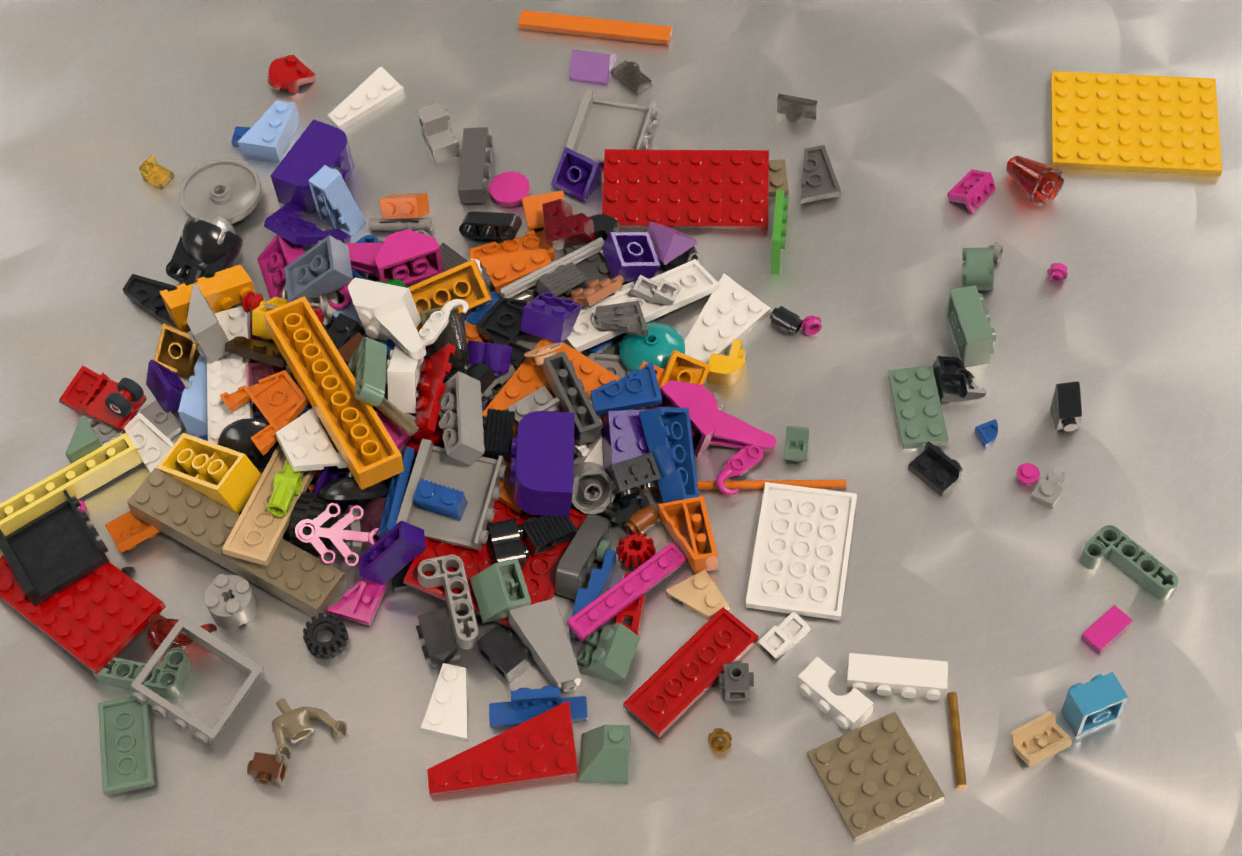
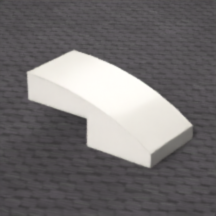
M793 611L778 627L774 625L758 642L777 659L797 644L812 629Z

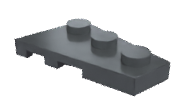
M825 145L804 149L801 204L841 196V189Z

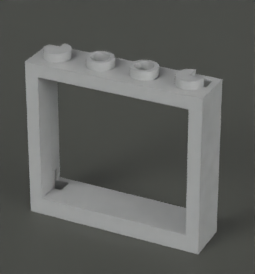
M182 615L130 686V692L132 693L131 696L138 699V702L142 704L146 702L153 706L152 710L162 717L167 715L173 719V724L182 730L187 728L195 733L193 736L198 741L201 740L205 743L213 744L261 676L264 667ZM180 633L248 676L212 729L143 685Z

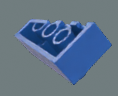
M658 407L639 411L649 452L653 453L661 475V479L657 480L663 503L699 497L689 408Z

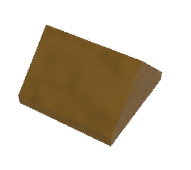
M163 323L154 361L181 376L190 378L194 374V367L200 356L196 347L199 343L194 344L186 331Z

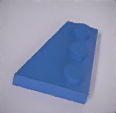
M653 362L646 364L644 368L638 371L633 370L627 373V376L622 379L613 380L590 391L596 415L607 411H623L662 404Z

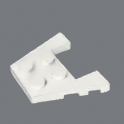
M313 408L276 432V439L294 472L324 470L326 466L347 468L340 453L335 451Z

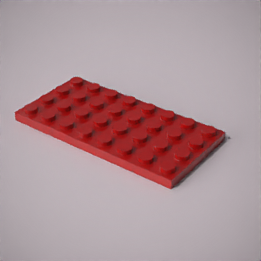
M604 149L602 214L615 218L619 223V229H648L651 221L674 229L768 230L769 150Z
M2 555L0 557V599L96 675L166 608L160 599L110 562L34 606L22 589L5 556Z

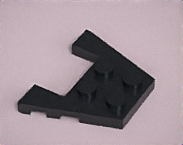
M500 297L476 325L477 332L490 343L513 347L510 361L519 368L527 358L524 354L531 351V349L516 343L524 334L520 329L523 308L528 302L526 300Z

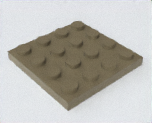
M896 712L807 751L810 763L854 842L930 807L945 798L944 793Z

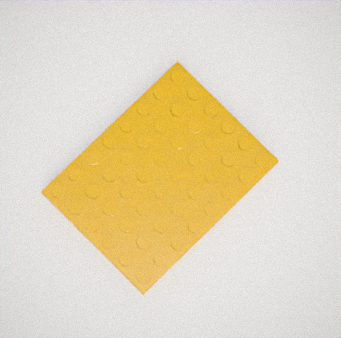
M1052 71V168L1221 176L1222 159L1216 79Z

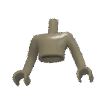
M280 699L276 703L282 715L272 721V730L278 746L275 754V761L277 763L282 761L281 754L286 755L287 759H290L291 747L286 745L285 735L291 743H296L312 734L313 728L309 723L310 719H319L330 727L333 739L338 738V730L343 735H346L347 724L344 721L334 720L324 710L312 707H301L291 710L285 699Z

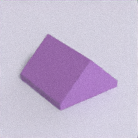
M572 50L569 80L607 86L616 55Z
M651 221L646 231L649 232L659 263L663 265L668 264L697 244L695 239L680 231Z

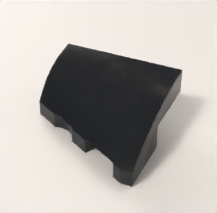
M937 356L932 367L940 402H959L985 397L987 394L986 390L977 387L973 382L975 377L965 369L963 362L958 357Z

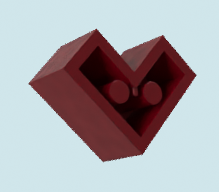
M562 199L542 204L547 244L556 250H561L595 240L593 220L585 214L573 215L572 206Z

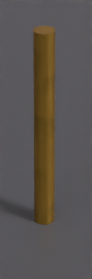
M956 692L947 693L956 786L959 789L967 787L958 699Z

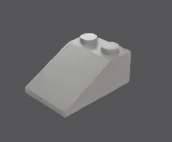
M196 283L192 286L187 324L191 331L187 333L194 344L199 343L196 347L201 356H207L209 361L213 363L229 354L225 352V343L229 339Z

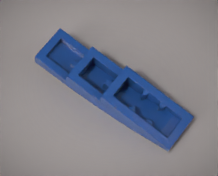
M606 549L602 570L592 568L588 589L578 588L572 617L608 590L617 562L615 550ZM569 628L570 640L576 641L578 637Z

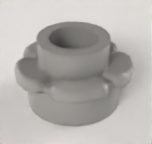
M994 243L989 248H994V262L999 263L1004 252V246Z

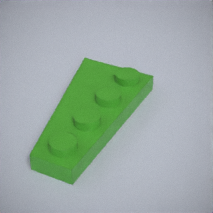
M776 189L772 235L771 274H779L781 249H785L788 198H784L785 190Z

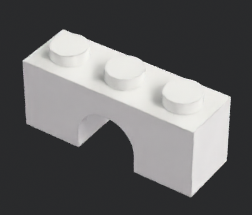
M817 657L798 675V690L806 698L810 697L813 699L822 712L832 715L841 728H847L849 731L856 730L872 714L874 703L856 688L844 696L833 694L829 688L835 683L836 671Z

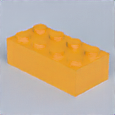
M474 259L408 287L420 318L421 311L439 307L443 308L447 302L454 299L466 301L469 305L468 311L493 301ZM457 306L459 314H463V306ZM422 321L416 327L418 332L423 327Z

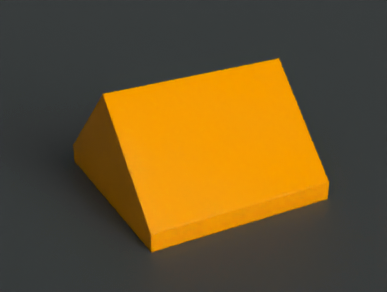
M673 350L659 383V390L670 380L703 385L711 365Z

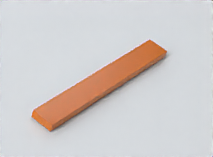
M522 10L518 21V29L669 45L672 34L671 26Z

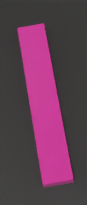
M673 542L567 620L566 624L583 641L687 562L688 558Z

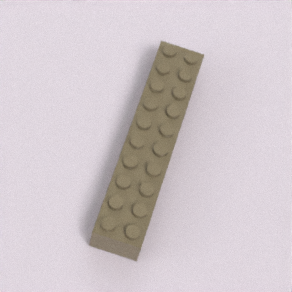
M154 468L127 501L133 516L154 526L161 532L309 616H315L316 619L319 618V613H322L323 616L326 615L328 607L334 604L347 586L345 574L329 564H324L317 557L282 538L268 566L223 554L222 548L240 515L157 468Z

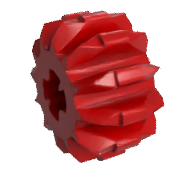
M636 530L632 536L626 532L625 539L619 538V546L616 548L618 561L620 564L624 563L626 569L633 566L635 570L656 554L653 539L647 538L645 532L642 535H638Z

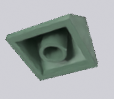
M80 417L65 453L71 464L102 447L85 417Z

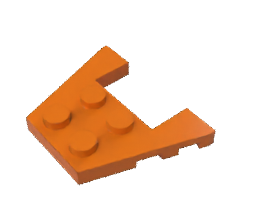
M286 370L260 379L258 384L246 387V385L241 386L234 393L228 394L225 392L219 395L231 413L252 400L270 423V425L251 437V440L262 455H265L276 443V432L294 421L310 403Z

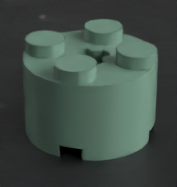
M963 248L962 260L966 262L962 264V277L966 278H963L962 287L976 285L978 291L993 290L994 248Z

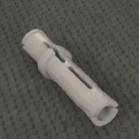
M369 218L368 225L370 231H403L406 229L412 231H431L432 219Z

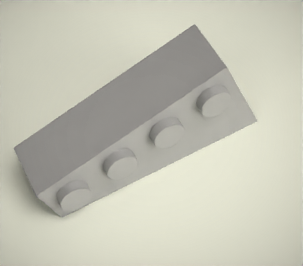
M458 371L445 383V392L438 401L441 404L439 412L441 420L438 423L439 427L444 430L442 437L447 455L471 465L484 454L485 450L481 383L479 380Z

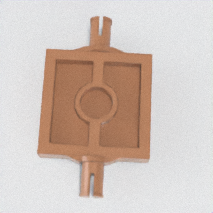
M618 275L612 280L610 278L601 281L594 279L588 282L587 287L584 289L578 288L570 292L571 296L566 299H572L575 303L582 305V307L591 306L623 288L624 278Z

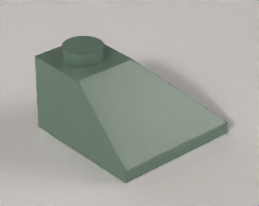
M603 725L582 733L578 782L628 784L631 746L629 725Z

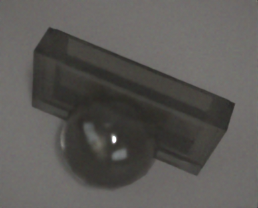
M625 60L611 70V75L637 96L652 86V80L641 72L640 66L636 62Z
M778 94L777 113L785 114L789 122L793 124L799 123L803 118L816 120L818 101Z

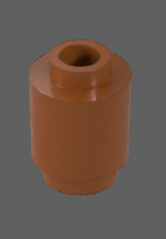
M649 503L647 507L637 508V512L632 514L631 518L626 521L625 527L631 535H634L635 530L638 532V535H641L657 523L660 515L652 504Z

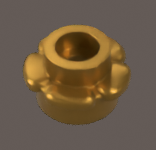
M722 728L714 729L713 733H710L708 736L709 745L715 752H724L732 745L731 734L728 731L725 732Z

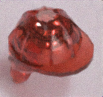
M156 613L149 616L147 637L149 645L154 651L159 648L179 621L178 619H167ZM211 623L200 626L210 633L217 631V627ZM180 633L168 651L172 648L186 649L194 641Z

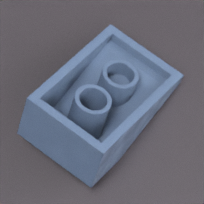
M330 235L284 267L288 302L304 296L308 299L336 291L353 280L348 245Z

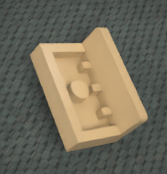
M1052 711L1010 732L1013 751L1029 767L1072 745L1071 737L1056 724L1055 714Z

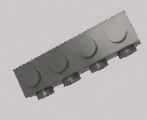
M488 127L464 128L458 180V194L461 203H485L486 194H489L487 178H491L489 163H492V152L490 148H493L494 140L493 135H489Z
M565 351L544 358L543 374L555 398L559 397L561 400L560 408L562 412L575 413L574 437L578 445L580 446L599 439L601 429L603 428L602 421L596 415L590 397H587L581 379H578L572 361H569Z

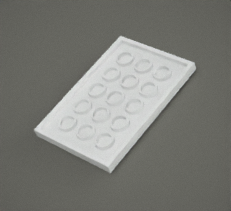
M765 482L745 608L788 614L794 611L797 615L841 621L857 500L856 493Z

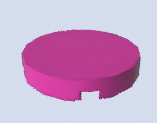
M511 171L499 174L491 181L489 186L492 200L503 207H516L521 204L522 198L529 197L530 195L528 179L518 172Z

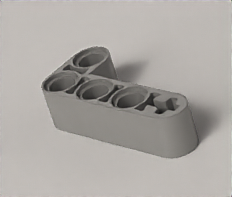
M447 555L423 560L418 566L419 584L425 588L444 587L455 642L461 649L469 650L473 648L477 642L478 627L462 559L456 555ZM455 567L458 570L456 572H449L447 568ZM425 571H431L434 573V575L425 576L423 573ZM454 588H459L463 592L460 594H455L451 590ZM459 610H464L468 614L465 616H459L458 614H456V612ZM466 626L467 635L470 636L469 638H466V635L463 634L464 627Z

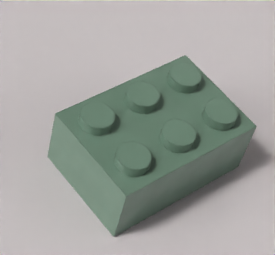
M976 285L950 289L946 312L960 359L965 368L989 364L991 354L994 353L993 341H996L995 330L989 324V312L985 311L983 307V295L978 293Z

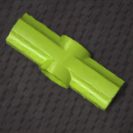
M287 459L282 471H278L275 475L273 493L267 505L268 512L275 517L281 518L288 514L294 496L300 494L303 483L302 476L304 474V471L294 472Z

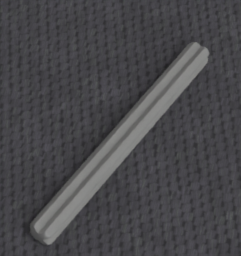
M598 238L502 287L499 290L500 297L511 298L538 284V280L543 274L554 272L558 266H565L571 262L575 265L602 251L605 241L602 238Z

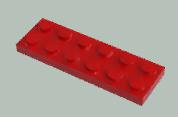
M722 607L623 703L624 708L660 738L719 680V673H724V664L738 661L759 640V636Z

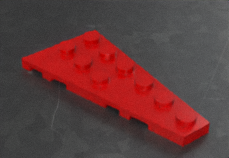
M569 700L427 769L430 796L578 775Z

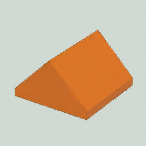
M563 190L522 198L528 230L545 227L542 204L557 199L565 201Z

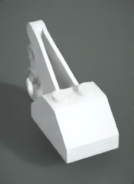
M355 277L348 285L352 301L367 336L385 341L391 339L415 360L422 359L426 355L425 347L432 345L447 326L449 315L453 308L463 306V313H467L469 309L466 301L462 299L451 300L440 311L433 312L418 332L416 327L422 320L409 288Z

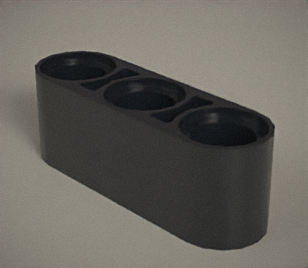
M472 211L466 214L459 226V232L462 236L469 239L513 240L522 225V220L514 213Z

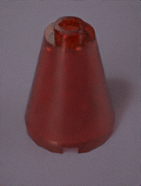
M1015 156L1007 162V173L1033 204L1045 206L1047 205L1045 203L1047 200L1055 199L1061 191L1064 179L1061 178L1063 172L1057 167L1022 156Z

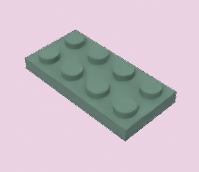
M923 366L888 370V379L903 449L925 447L928 441L937 446L947 445L949 439L933 367Z
M133 696L98 703L102 787L105 796L155 786L149 704L146 702L142 704Z

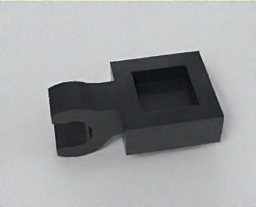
M693 246L668 264L663 265L660 263V265L667 272L694 259L697 261L699 260L696 255L698 251Z

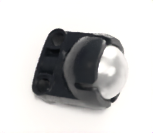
M208 215L199 219L189 218L183 227L173 257L166 266V273L179 283H185L186 286L197 283V279L201 277H214L216 272L234 267L243 246V239L236 235L232 225L220 216Z

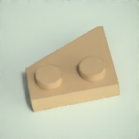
M706 570L666 590L668 598L677 599L684 603V607L698 612L700 616L707 620H710L722 607L729 610V604Z

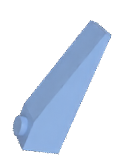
M200 354L194 367L195 376H190L188 380L190 388L184 389L178 410L187 433L191 436L208 435L207 356L202 357Z

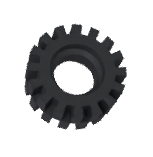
M326 612V617H324L322 613H319L318 619L313 616L311 617L312 623L307 621L305 624L307 628H303V639L313 656L316 654L317 658L321 659L322 655H324L325 659H329V655L332 654L334 658L337 656V651L340 653L344 651L342 646L347 647L348 643L346 640H349L348 632L343 620L339 619L338 615L334 614L332 617L331 613ZM328 629L334 631L335 634L331 640L327 642H319L317 640L320 632Z

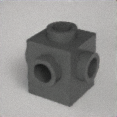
M733 661L729 664H724V673H719L720 688H725V701L750 700V687H754V672H749L748 663Z

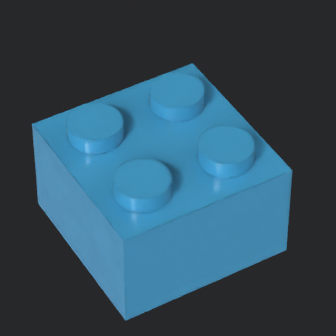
M1113 672L1107 675L1098 674L1090 682L1083 685L1082 683H1077L1068 689L1061 713L1077 737L1119 719L1128 696Z

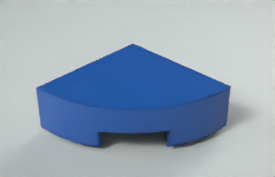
M996 419L975 427V433L985 448L991 446L997 438L998 423Z

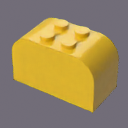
M185 433L180 436L156 467L238 514L245 507L262 475L245 454Z

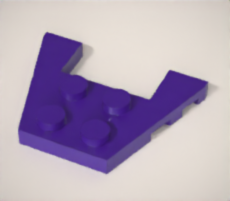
M290 202L265 219V228L295 245L318 244L319 240H323L329 235L337 240H342L343 243H350L351 235L338 228L322 231L316 227L315 223L301 219L305 209Z

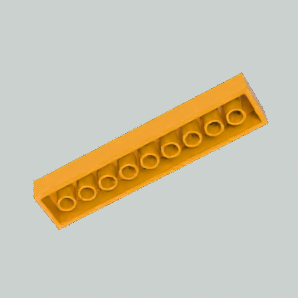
M305 296L263 313L267 331L360 489L363 490L403 472L404 467L400 451L370 404L355 399L356 380Z

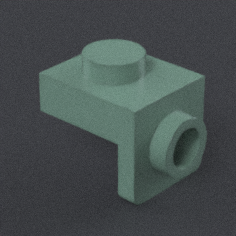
M787 426L784 449L785 460L793 462L807 461L809 428Z

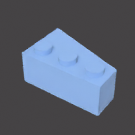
M276 101L238 141L243 158L280 164L300 120L295 103Z
M324 165L308 181L319 219L331 228H338L351 235L352 238L366 224V221L341 173Z

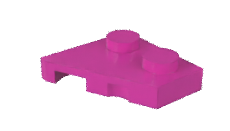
M362 578L356 583L354 588L349 589L342 595L343 599L335 606L330 605L327 612L331 613V616L336 614L338 618L371 626L388 587L387 582L384 585H380Z

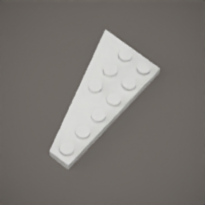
M726 274L722 275L718 282L720 284L719 289L711 294L684 341L685 355L707 364L709 363L711 353L723 355L732 347L734 339L741 340L771 313L769 306Z

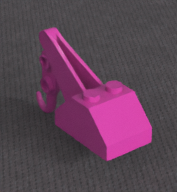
M409 229L388 235L384 243H345L349 248L351 268L376 276L378 281L387 282L390 279L399 278L407 286L443 273L441 252L436 238ZM351 281L338 289L344 295V302L335 304L328 300L330 307L342 310L351 305L352 298L348 289Z
M670 380L660 388L662 404L653 406V408H689L693 450L696 457L707 450L709 444L741 449L729 458L723 471L719 473L716 479L717 488L726 495H735L739 492V489H727L724 481L727 478L741 476L762 460L764 453L772 452L777 443L773 435L718 409L717 400L713 393L700 384Z

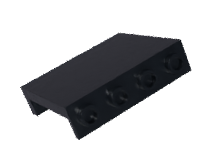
M66 490L63 493L68 500L7 536L0 529V549L22 589L34 606L110 562L105 554L109 551L102 539L97 541L96 538L100 535L93 524L90 526L87 524L91 520L84 510H78L82 506L76 496L70 497Z

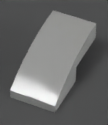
M640 275L630 294L647 301L673 305L681 287L664 279H661L658 284Z

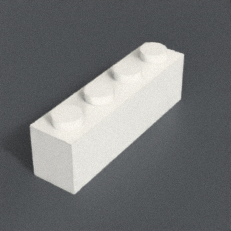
M849 653L846 690L852 691L856 688L862 694L866 692L877 693L881 696L895 694L902 695L905 698L926 697L929 700H940L946 697L948 684V662Z

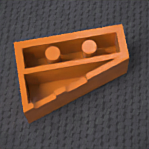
M544 248L478 257L480 268H486V273L490 276L491 292L495 291L498 294L502 287L552 262Z
M704 496L658 504L660 521L680 551L688 558L687 562L696 574L703 570H706V572L718 570V554Z

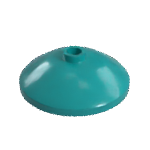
M658 322L646 323L648 327V336L646 337L625 334L620 344V358L623 365L630 372L633 370L638 371L643 361L647 363L653 362V365L665 371L673 350L685 354V343L682 336L669 325Z

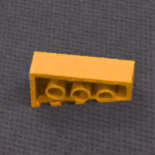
M241 265L216 272L214 277L211 278L201 277L197 279V285L214 313L228 310L240 303L243 296L249 291L253 292L254 295L257 294L251 278ZM183 283L177 285L176 290L170 292L167 289L160 291L170 318L177 328L184 331L191 330L187 324L192 286L194 284L186 286Z

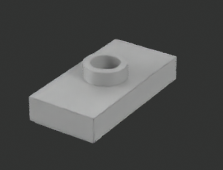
M157 400L140 412L169 440L185 429L184 425L171 412L166 413Z

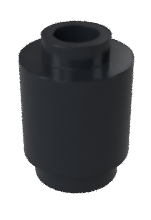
M783 306L774 308L769 317L771 325L788 335H796L801 329V323L803 322L799 315Z

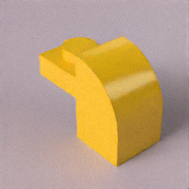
M733 340L729 356L711 353L708 363L711 367L706 377L707 383L730 386L736 384L744 377L746 373V350L742 349V340Z

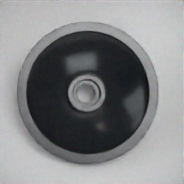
M255 418L232 422L223 429L218 439V445L245 454L260 473L264 472L279 442L277 440L265 455H262L251 440V437L270 425V423Z
M347 471L346 476L333 479L323 486L319 491V497L329 500L369 499L388 495L389 487L383 482H379L361 490L352 473Z

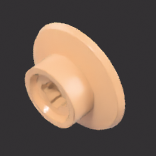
M563 343L545 345L525 353L524 356L534 357L536 365H543L544 358L555 355L556 350L562 347Z

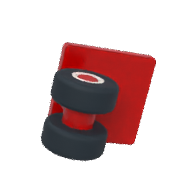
M122 378L119 383L111 380L86 409V414L122 431L147 399L141 386L132 379Z

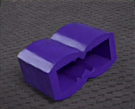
M468 340L465 362L488 365L494 376L501 377V373L509 372L513 347Z

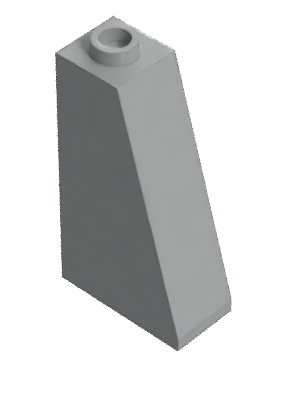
M556 598L509 610V624L530 652L551 686L555 688L560 687V690H563V692L576 689L579 686L581 675Z

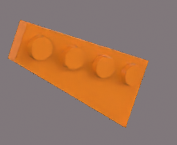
M543 227V231L536 233L534 230L525 232L526 236L505 240L503 243L497 244L492 242L469 249L470 260L471 258L478 260V257L543 248L550 259H555L553 247L546 243L545 227Z

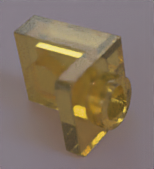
M152 155L139 167L143 180L160 190H163L175 178L173 172L159 165L156 158Z

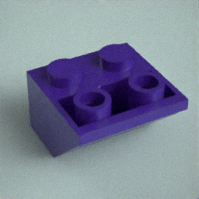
M542 292L524 306L520 331L556 343L563 342L570 336L582 305L575 303L572 299H562L556 297L553 293Z

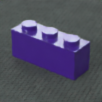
M402 520L398 522L359 557L360 577L384 585L418 554L424 551L426 548L424 530Z

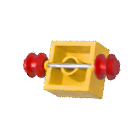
M249 291L244 295L241 305L246 313L252 310V335L259 336L264 340H273L267 331L263 313L289 303L288 299L273 297L265 302L263 295L260 293L254 295L253 292ZM310 305L321 324H323L324 313L322 309L317 307L314 310L313 305Z

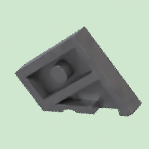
M639 301L596 307V316L600 328L644 337L648 336V327Z

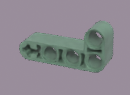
M364 337L350 358L348 368L352 373L356 374L355 399L378 407L385 394L387 345L368 337Z
M1112 525L1104 526L1084 545L1081 563L1085 568L1094 570L1107 560H1110L1157 599L1165 601L1171 599L1178 585L1176 574L1117 527Z
M181 648L170 649L166 653L161 667L156 666L148 676L151 678L145 681L143 685L161 697L176 698L181 695L192 669V663L186 652ZM114 657L97 675L95 673L93 675L101 684L130 690L131 684L146 664ZM182 660V662H180L179 664L175 665V663H176L177 661ZM174 681L171 685L166 686L169 682Z

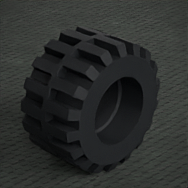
M302 493L291 515L289 529L291 543L304 551L318 553L310 542H301L296 537V525L304 519L314 520L325 511L327 505L336 503V500L323 499L319 497V494ZM330 506L329 513L332 515L336 514V507ZM338 516L330 517L320 527H332L337 523ZM304 527L303 534L310 535L311 529ZM319 537L328 549L332 542L328 538Z

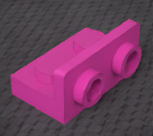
M971 169L947 193L949 201L966 204L968 213L973 214L996 190L992 174Z

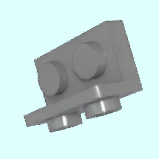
M545 386L507 407V411L515 412L514 422L518 426L521 419L528 413L534 411L559 412L561 400L559 397L554 399Z

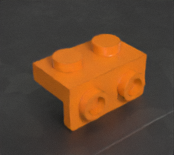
M131 511L105 524L120 553L132 550L140 542L151 539L160 532L154 526L133 516Z

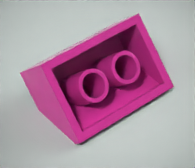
M279 235L273 238L257 258L270 299L273 297L282 298V291L286 283L284 267L305 253L302 244L295 245Z

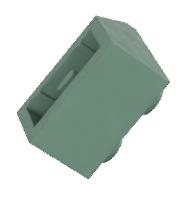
M518 558L495 563L470 578L483 623L506 618L509 615V610L531 604Z
M621 623L600 627L585 639L582 652L578 655L577 666L580 674L608 682L625 680L641 637Z

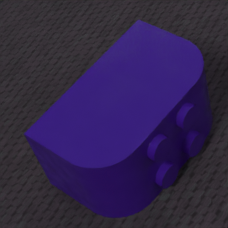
M312 120L270 175L279 203L286 205L290 202L305 209L304 212H317L308 181L324 165L338 170L345 183L350 180L354 171V163L344 131L326 123Z
M534 411L525 415L519 422L517 438H512L509 484H514V500L517 506L524 512L533 515L569 517L573 495L575 413Z

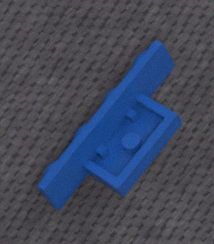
M544 686L541 689L519 688L517 691H511V702L489 704V724L492 728L517 726L568 700L572 721H584L588 719L586 696L562 698L560 687L555 688L554 686Z

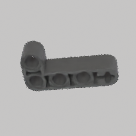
M588 514L558 564L555 585L556 594L576 600L578 588L585 587L586 573L595 560L600 541L603 539L607 540L610 534L612 520L596 514Z

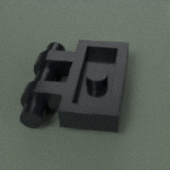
M634 489L635 493L622 497L621 494L615 495L612 503L610 502L600 514L617 524L624 523L631 518L632 514L637 512V506L647 507L650 501L645 494L639 493Z

